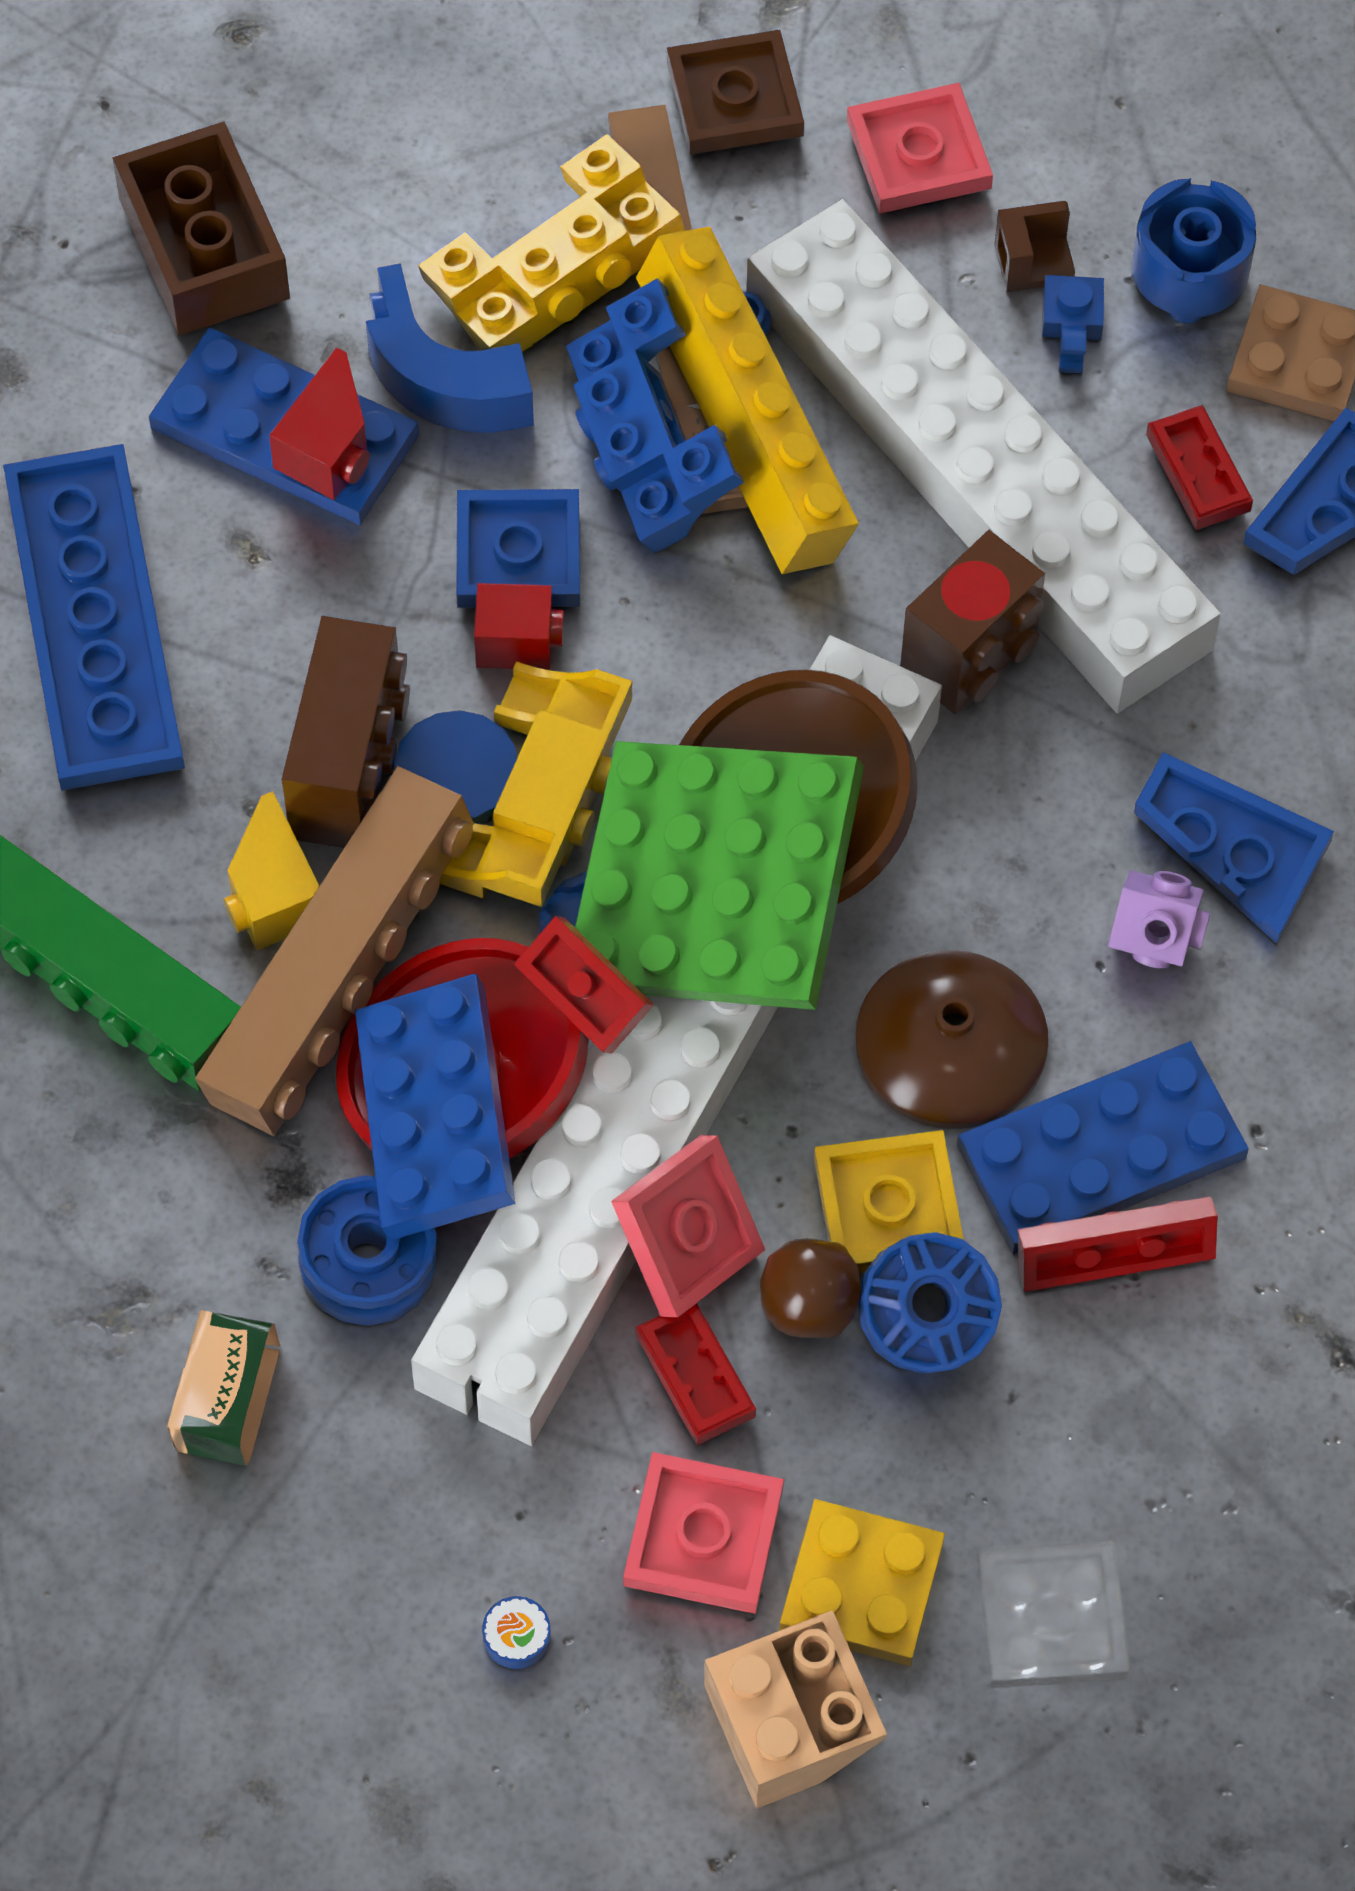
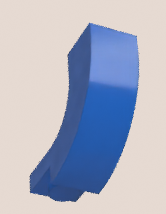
M401 263L378 267L379 292L369 293L373 320L366 321L368 353L379 380L396 401L412 413L429 422L460 431L477 433L500 432L534 426L533 392L520 343L479 351L456 350L437 343L425 334L414 317Z

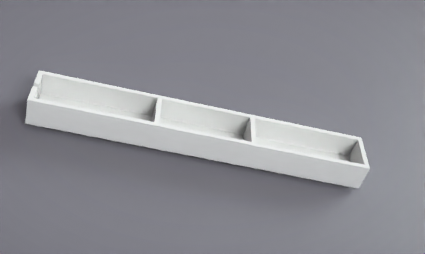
M829 635L810 670L829 672L851 679L876 695L887 706L902 727L909 740L916 762L938 722L942 685ZM646 996L654 1006L612 1054L603 1053L593 1044L588 1052L584 1073L575 1095L559 1119L538 1139L513 1182L515 1204L497 1210L412 1357L411 1364L415 1390L467 1415L473 1405L471 1380L481 1384L476 1392L479 1421L532 1447L636 1261L611 1201L700 1135H707L778 1007Z

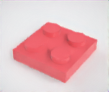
M960 83L847 107V124L879 214L992 189L993 173Z
M700 1135L611 1201L661 1317L678 1318L765 1251L763 1242L720 1140L715 1135Z
M652 1452L623 1575V1586L756 1614L781 1502L784 1479Z

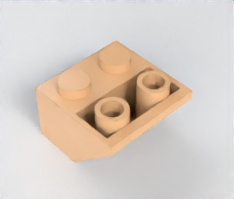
M833 1610L705 1660L704 1687L756 1809L822 1783L887 1738L886 1730Z

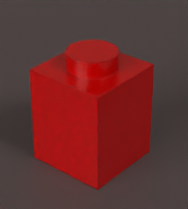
M477 583L474 630L476 668L513 669L515 663L520 662L532 667L550 670L551 646L563 647L564 610L552 609V585Z

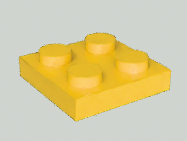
M943 1130L817 1146L814 1148V1162L828 1241L837 1242L848 1250L858 1266L859 1273H864L879 1252L908 1236L937 1232L964 1240Z
M814 1499L781 1616L779 1631L833 1610L850 1651L911 1667L945 1533Z

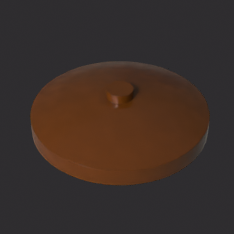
M788 670L750 680L727 692L709 706L691 725L679 744L685 746L858 757L864 766L837 904L862 890L883 871L900 848L910 827L916 806L918 782L915 758L909 740L890 710L876 695L864 686L843 676L817 670Z

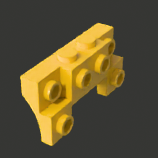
M608 134L560 166L565 182L580 198L494 258H491L465 232L418 265L423 280L450 309L478 350L520 343L522 352L563 323L574 319L580 311L610 290L621 286L630 276L639 271L659 235L685 231L680 213L646 182L641 165Z
M520 662L515 663L510 685L501 705H496L494 710V722L499 726L526 734L527 738L494 809V826L474 823L472 837L466 850L458 858H452L440 877V884L480 898H484L487 889L540 907L543 906L560 865L565 866L574 845L583 847L590 835L595 817V812L590 810L596 794L604 795L612 760L610 750L632 701L631 680L598 669L568 673L536 668Z

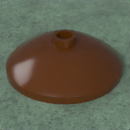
M931 951L898 963L882 975L871 987L863 1001L857 1019L856 1051L860 1068L868 1084L877 1096L894 1111L923 1125L944 1129H965L981 1126L1001 1118L1026 1100L1037 1085L1045 1066L1048 1051V1028L1043 1009L1031 988L1005 965L986 956L967 951ZM955 1013L961 1015L965 1022L954 1026L948 1024L944 1017Z

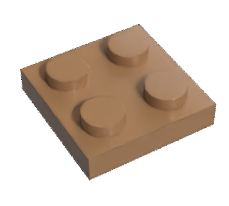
M1259 284L1228 379L1226 392L1335 421L1345 407L1347 408L1355 382V310Z

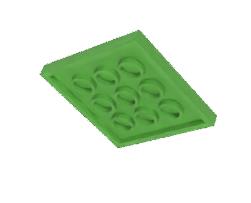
M616 741L575 928L646 996L816 1010L864 771L863 764L858 757Z

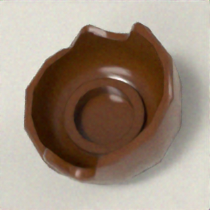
M802 1238L788 1241L772 1253L767 1259L760 1279L761 1307L767 1320L774 1325L775 1329L788 1336L834 1338L841 1334L855 1316L861 1293L858 1266L848 1250L837 1242Z

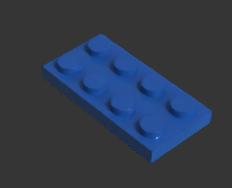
M211 327L203 335L149 415L151 430L358 525L362 524L419 436L418 421L357 394L365 423L367 451L370 453L369 462L361 478L355 484L347 483L335 501L273 468L269 434L315 375Z
M475 973L356 1009V1023L381 1227L390 1240L515 1204L485 986L478 975Z
M1191 1041L958 1134L957 1147L1012 1255L1018 1253V1229L1039 1226L1049 1222L1057 1223L1121 1211L1246 1159L1249 1150Z

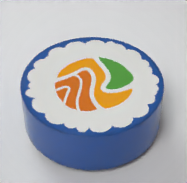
M522 1596L507 1597L498 1601L488 1610L483 1620L482 1634L484 1647L492 1660L506 1668L523 1669L536 1664L546 1654L551 1641L550 1620L547 1613L537 1602Z

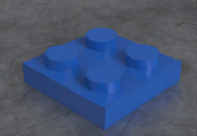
M579 489L457 490V608H476L477 583L552 585V607H580Z

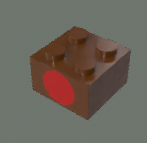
M991 530L986 531L906 607L900 666L941 684L940 703L953 714L959 712L971 699L975 702L981 701L995 686L999 678V672L1011 660L1016 663L1024 660L1036 646L1040 634L1037 632L1039 615L1044 608L1042 594L1046 573Z

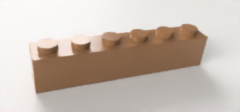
M397 766L195 1077L210 1105L272 1136L276 1135L285 1120H290L297 1114L303 1104L306 1093L305 1088L318 1067L327 1065L336 1053L341 1031L352 1014H355V1010L367 1005L373 991V981L386 961L394 960L402 950L406 940L407 928L420 909H426L434 900L439 889L440 877L452 858H458L466 850L472 837L474 823L462 795Z

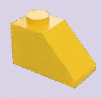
M274 792L262 795L227 870L231 895L223 898L226 912L236 933L247 930L257 951L286 939L319 888V884Z

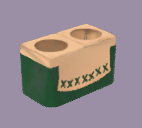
M204 1310L199 1312L185 1368L182 1371L167 1425L173 1446L177 1452L244 1466L249 1464L280 1352L265 1348V1345L281 1347L274 1323Z

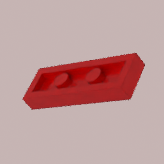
M1210 1196L1186 1201H1173L1163 1205L1122 1212L1114 1211L1099 1216L1057 1223L1049 1222L1039 1226L1018 1229V1274L1023 1291L1027 1292L1216 1259L1218 1215L1213 1200Z

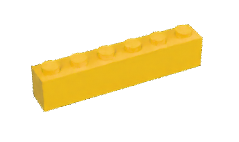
M711 227L659 235L638 272L636 280L641 288L658 278L669 291L668 301L677 323L684 329L686 336L672 343L669 347L709 428L716 425L725 433L727 441L724 443L733 466L744 481L738 487L781 574L834 563L859 525V522Z

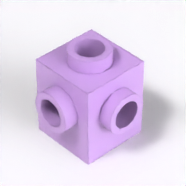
M1129 870L1121 892L1108 947L1133 953L1134 960L1146 966L1168 968L1170 964L1182 967L1188 948L1192 947L1201 950L1210 917V912L1199 910L1204 889L1191 886L1192 882L1188 878L1177 873L1157 871L1154 873V876Z

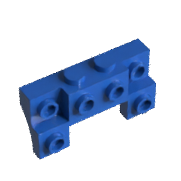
M658 278L606 307L610 321L565 346L579 381L573 385L581 408L575 412L576 417L588 439L595 442L600 455L594 459L595 468L601 480L610 491L615 489L621 491L639 541L654 554L687 537L692 525L710 505L744 483L742 476L735 470L724 443L727 441L725 433L716 425L686 440L662 376L649 363L662 350L686 336L684 329L677 323L668 301L669 291Z

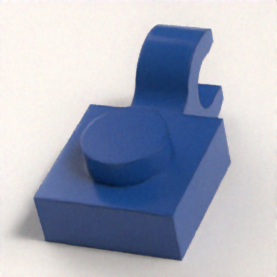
M1045 275L1042 337L1060 338L1059 372L1083 373L1086 339H1102L1104 278Z

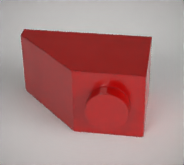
M337 347L269 434L273 468L334 501L347 483L355 484L361 478L370 458V453L367 451L365 423L347 352Z

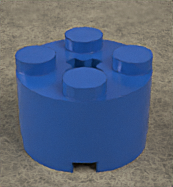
M1192 178L1177 179L1166 183L1156 189L1146 199L1138 220L1130 268L1131 276L1140 292L1148 301L1156 307L1169 312L1178 322L1194 323L1203 316L1225 310L1238 300L1249 280L1256 244L1255 214L1248 201L1239 192L1224 183L1211 180L1210 186L1191 184Z

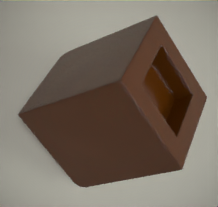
M1066 201L998 210L994 245L1006 292L1041 288L1044 286L1045 275L1075 276V268L1067 241L1070 211Z

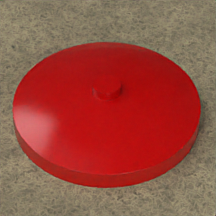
M470 938L452 941L426 950L392 970L373 988L366 1006L475 973L478 975L485 986L510 1159L543 1136L569 1105L584 1073L589 1038L514 966V963L526 951L528 946L497 938ZM354 1014L344 1032L339 1047L336 1064L337 1093L347 1120L362 1141L372 1151L356 1014Z

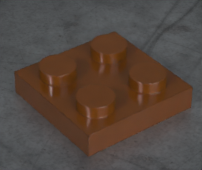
M781 30L667 47V65L690 155L804 136V119Z

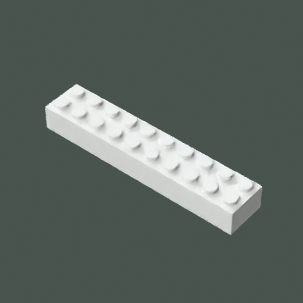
M843 199L747 257L746 292L753 293L762 300L765 308L770 312L771 327L968 548L986 531L991 530L1046 573L1042 594L1044 608L1039 615L1038 626L1117 714L1213 651L1221 613Z

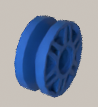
M365 1175L338 1181L319 1193L303 1214L297 1244L299 1251L298 1264L304 1289L319 1309L341 1322L372 1326L395 1321L417 1307L432 1286L437 1260L435 1228L390 1240L381 1227L376 1178L374 1176ZM370 1243L379 1246L383 1251L376 1257L362 1258L355 1255L352 1250L360 1244Z
M937 1232L908 1236L879 1252L863 1274L860 1285L861 1293L857 1305L860 1327L874 1351L895 1367L920 1374L957 1369L979 1356L996 1333L1002 1309L998 1278L985 1256L963 1239ZM922 1285L935 1286L942 1292L945 1298L946 1307L944 1314L935 1322L923 1321L913 1310V1295Z

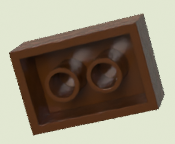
M225 121L112 157L119 200L178 336L290 299L285 255Z
M321 616L281 779L287 821L297 841L345 848L380 794L378 791L381 775H392L394 759L397 753V738L391 737L394 720H405L410 696V685L404 684L407 653L398 652L396 627Z

